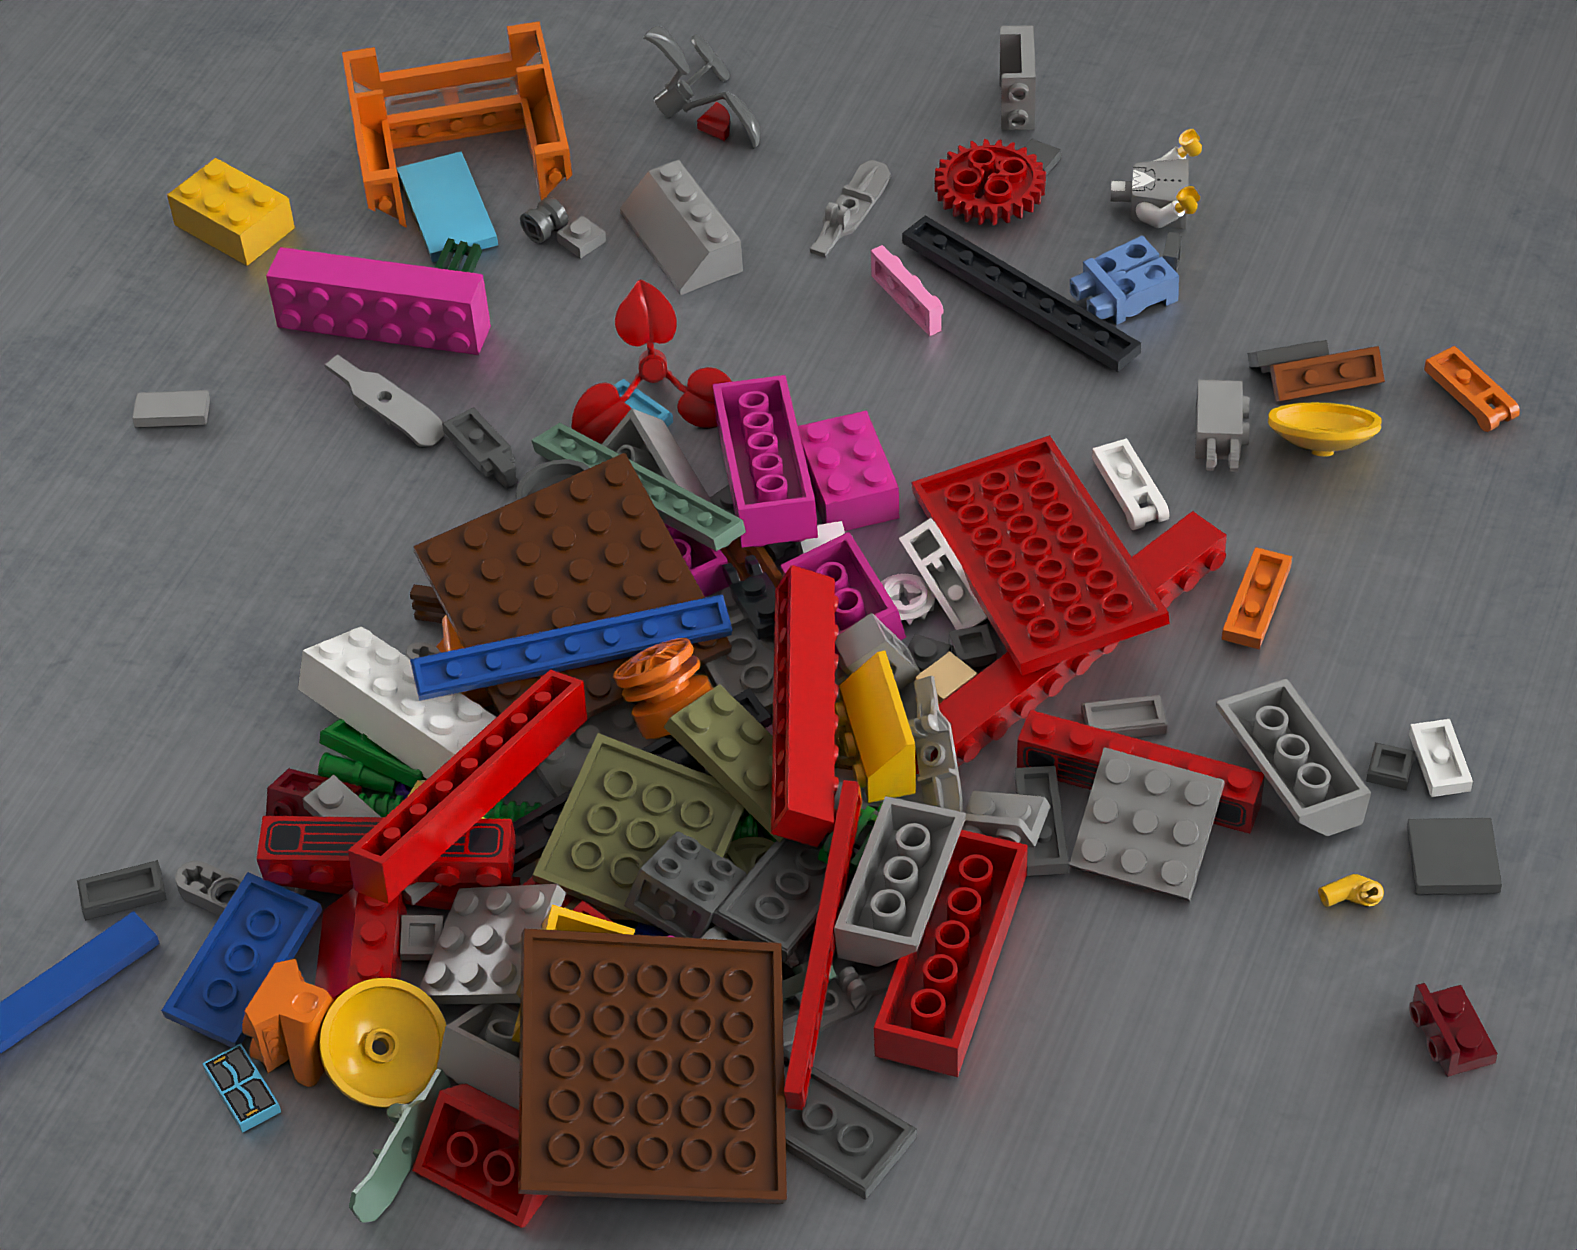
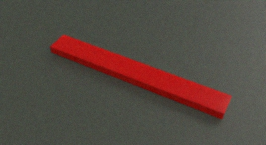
M843 780L784 1087L787 1108L803 1110V1107L805 1108L836 945L834 927L844 902L862 806L860 785H858L857 781Z

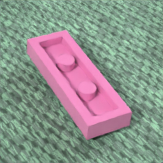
M883 245L872 249L871 276L929 337L940 332L943 306L938 297L932 296L923 287L920 279L916 275L912 276L903 266L901 260L896 255L893 256Z

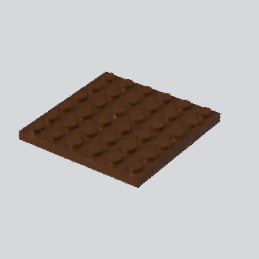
M622 453L413 546L414 554L464 648L705 598L626 453ZM727 636L692 644L694 648L692 655L699 658L701 662L700 667L732 651V645ZM633 656L559 672L584 682L587 719L626 701L622 696L624 688L617 686L613 675L624 662ZM543 675L484 688L498 715H500Z
M524 928L521 933L518 1194L783 1204L787 1200L781 943Z

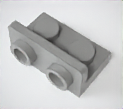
M973 790L964 812L966 819L962 830L1028 845V847L1035 848L1050 809V804L1045 797Z

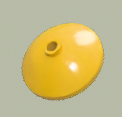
M1311 402L1288 404L1274 408L1268 414V424L1274 432L1295 446L1310 449L1311 453L1316 456H1332L1334 451L1351 449L1373 438L1381 430L1382 424L1381 417L1372 411L1335 403Z
M393 978L369 979L353 985L343 992L327 1011L319 1034L321 1061L331 1082L344 1095L357 1103L374 1108H389L395 1103L408 1104L425 1090L437 1069L445 1027L447 1025L436 1003L418 987ZM374 1041H381L385 1044V1054L378 1055L373 1051L372 1044Z

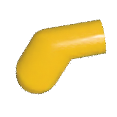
M1352 874L1320 887L1318 894L1325 907L1344 900L1371 907L1377 905L1382 900L1384 889L1377 881L1358 874Z

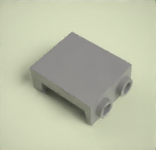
M1034 25L1000 26L999 80L1001 87L1002 130H1035L1036 70Z

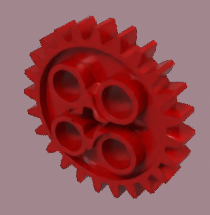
M984 139L981 146H978L974 141H970L969 149L959 145L958 154L948 151L947 160L940 159L939 168L935 169L934 190L937 192V201L943 202L944 210L953 208V217L965 214V222L975 217L978 218V225H982L985 219H990L992 225H996L997 220L1002 218L1008 224L1010 223V216L1014 215L1022 219L1023 210L1032 213L1034 211V204H1041V196L1045 195L1046 171H1043L1042 162H1036V154L1027 155L1026 147L1015 150V142L1005 147L1002 146L1001 139L995 145H990L989 141Z

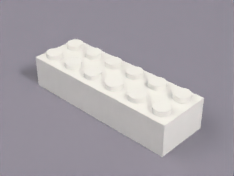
M363 627L352 629L303 650L298 690L338 718L343 719L361 734L367 735V738L410 768L422 771L423 777L426 779L432 776L496 718L479 704L461 693L419 701L410 659Z

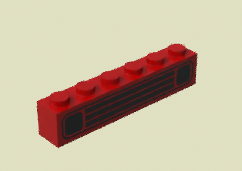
M1029 711L1017 739V768L1055 766L1057 781L1091 790L1105 747L1223 779L1225 784L1213 824L1251 834L1262 804L1265 775L1262 772L1045 713Z
M263 816L256 858L263 880H270L279 884L291 881H312L318 884H329L333 881H353L348 850L385 817ZM481 818L410 885L416 882H436L444 886H452L457 883H479L483 886L512 883L516 849V836L512 819Z

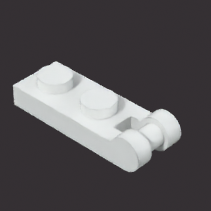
M1127 438L1093 448L1092 459L1124 511L1131 530L1145 527L1146 522L1154 520L1156 523L1169 519V509L1164 498ZM1147 502V504L1149 505L1147 507L1140 508L1138 504Z

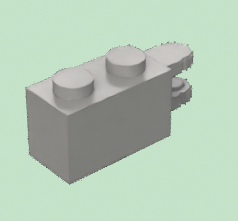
M1198 380L1195 458L1206 459V471H1214L1217 459L1228 460L1229 471L1238 472L1241 445L1249 444L1250 429L1249 423H1243V418H1249L1250 402L1249 396H1243V381Z

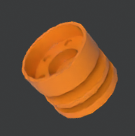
M676 638L651 646L624 662L614 672L613 678L617 686L624 688L622 691L624 700L627 702H638L633 707L631 715L642 737L646 739H657L671 735L664 728L669 718L713 689L707 676L693 675L700 668L701 662L698 657L692 655L694 648L691 641L687 638Z

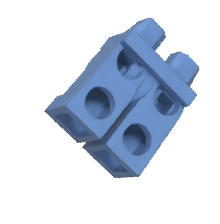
M1142 235L1101 254L1095 259L1089 258L1083 261V273L1070 279V293L1076 301L1092 296L1093 298L1087 300V311L1100 319L1110 317L1118 325L1126 321V316H1135L1146 307L1160 301L1166 306L1177 302L1179 298V275L1163 257L1159 258V253Z

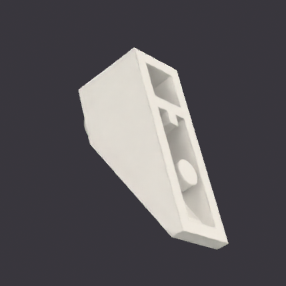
M932 518L899 538L956 630L975 627L988 619L970 589L962 565Z

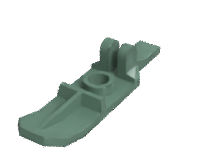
M442 1069L435 1070L425 1090L410 1104L395 1103L387 1109V1116L394 1122L395 1128L389 1135L383 1149H374L373 1154L376 1157L374 1165L368 1175L351 1193L349 1208L358 1221L362 1223L375 1221L393 1202L412 1168L440 1090L447 1089L451 1083Z

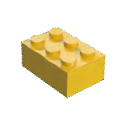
M214 158L167 194L175 226L246 266L295 229L289 197L217 158Z

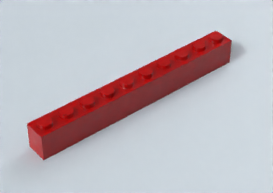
M1192 511L1132 558L1167 609L1175 598L1184 591H1191L1202 577L1210 571L1218 570L1226 559L1227 535ZM1119 642L1025 675H1021L1007 652L939 704V711L951 723L958 767L964 762L972 761L979 751L991 741L1002 738L1009 727L1021 718H1027L1029 711H1034L1036 706L1049 696L1054 697L1067 682L1076 675L1084 674L1094 661L1103 654L1111 653ZM937 748L933 750V757L935 758L938 756Z

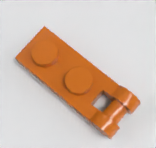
M1456 346L1426 359L1424 370L1477 419V423L1483 431L1489 432L1497 428L1500 421L1508 422L1519 416L1520 409L1517 402ZM1492 403L1496 408L1492 409L1489 404Z

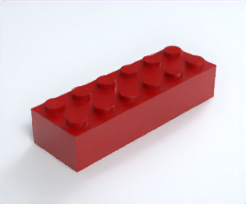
M961 830L919 947L916 952L898 959L874 1025L875 1057L954 1077L959 1076L1027 876L1028 845Z

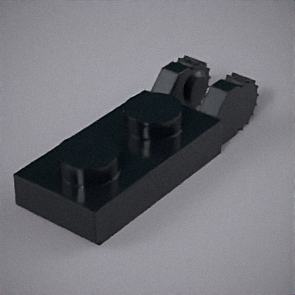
M754 555L745 557V568L750 577L740 581L737 570L731 562L722 565L723 574L731 589L732 598L757 639L761 640L774 635L776 588L767 573L762 572Z

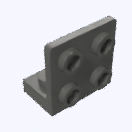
M676 832L640 868L624 906L674 937L701 938L708 931L714 912L744 879L747 873L735 866L730 860L722 858L702 846L694 838L686 836L681 832Z

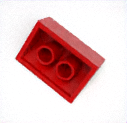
M353 888L323 910L315 986L325 989L336 1000L353 985L369 979L393 978L400 980L402 960L400 958L401 916L407 915L402 892L387 904L354 891Z
M467 1083L440 1090L412 1171L520 1228L528 1224L548 1196L518 1194V1109Z

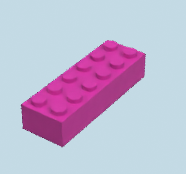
M280 247L266 275L276 323L279 328L479 355L491 327L483 274Z
M781 375L713 384L716 422L735 516L743 520L746 533L740 536L742 548L751 546L763 547L767 544L789 541L801 542L805 539L818 538L815 497L786 376Z

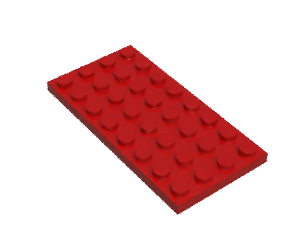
M1050 435L911 482L915 498L927 518H932L962 565L972 593L1021 675L1170 624L1168 610Z

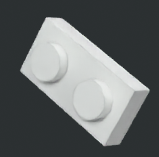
M1450 719L1410 724L1409 737L1414 751H1416L1415 753L1431 797L1471 792L1473 780Z

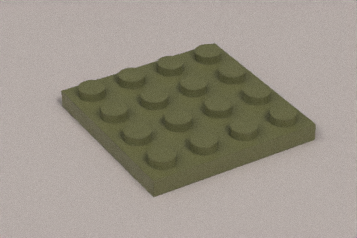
M597 733L535 868L533 881L540 884H558L568 895L665 932L624 906L640 868L676 832H681L686 836L694 838L702 846L725 858L745 808L714 777Z

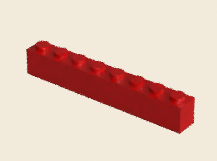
M791 565L775 589L771 834L818 847L825 835L834 831L838 810L834 808V797L839 784L838 777L834 776V765L838 757L839 748L837 745H834V734L839 721L838 715L835 714V701L839 690L838 684L835 683V671L839 660L838 654H835V641L839 630L838 625L835 624V612L839 599L835 595V578Z
M549 670L348 850L354 891L387 904L396 898L587 721L584 682L577 678Z

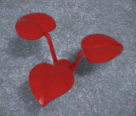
M638 280L616 311L615 327L618 335L627 344L638 347L647 343V350L639 357V373L635 375V379L622 396H619L616 387L611 383L604 382L591 386L579 398L572 415V429L600 444H603L631 410V407L624 402L630 398L642 380L649 383H657L663 378H667L679 391L684 393L677 403L679 414L688 423L704 428L717 427L713 384L732 382L730 377L723 371L713 367H705L694 371L689 376L687 386H685L671 371L667 370V359L661 351L654 349L653 342L664 344L674 337L677 327L676 314L672 305L660 290L644 280Z

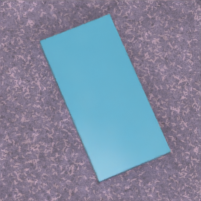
M462 151L397 167L398 178L432 262L438 261L448 238L454 239L456 244H459L460 241L467 242L470 247H472L473 243L478 244L481 250L498 245L496 232Z

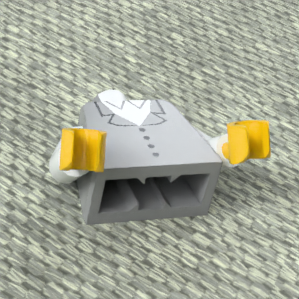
M1194 129L1185 130L1179 137L1180 148L1175 146L1159 159L1135 163L1133 165L1132 181H1112L1111 202H1131L1130 219L1134 222L1149 224L1155 228L1165 226L1186 229L1187 214L1196 212L1198 208L1196 202L1200 200L1196 189L1193 186H1188L1189 159H1186L1187 154L1190 157H1195L1202 151V145L1199 142L1200 137Z

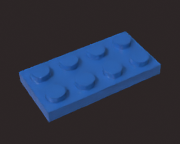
M247 872L161 1011L164 1017L233 1048L240 1043L242 1044L247 1036L242 1032L246 1007L274 963L292 960L322 912L320 903Z

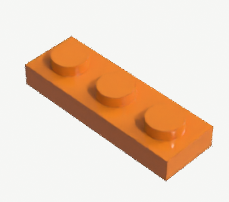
M1255 547L1223 627L1222 640L1260 650L1291 569L1292 556Z

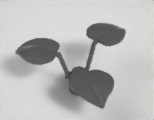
M661 26L651 28L644 35L643 39L656 45L678 69L671 81L664 85L665 89L653 97L659 110L667 118H671L682 109L687 113L692 108L725 99L742 122L752 141L753 149H755L759 145L761 129L753 113L737 95L733 96L730 92L725 91L691 102L690 100L694 96L690 86L710 68L720 81L726 82L730 78L726 65L714 54L711 46L698 34L692 36V44L706 64L686 82L684 80L678 82L682 75L690 73V67L685 61V55L678 43L665 28Z

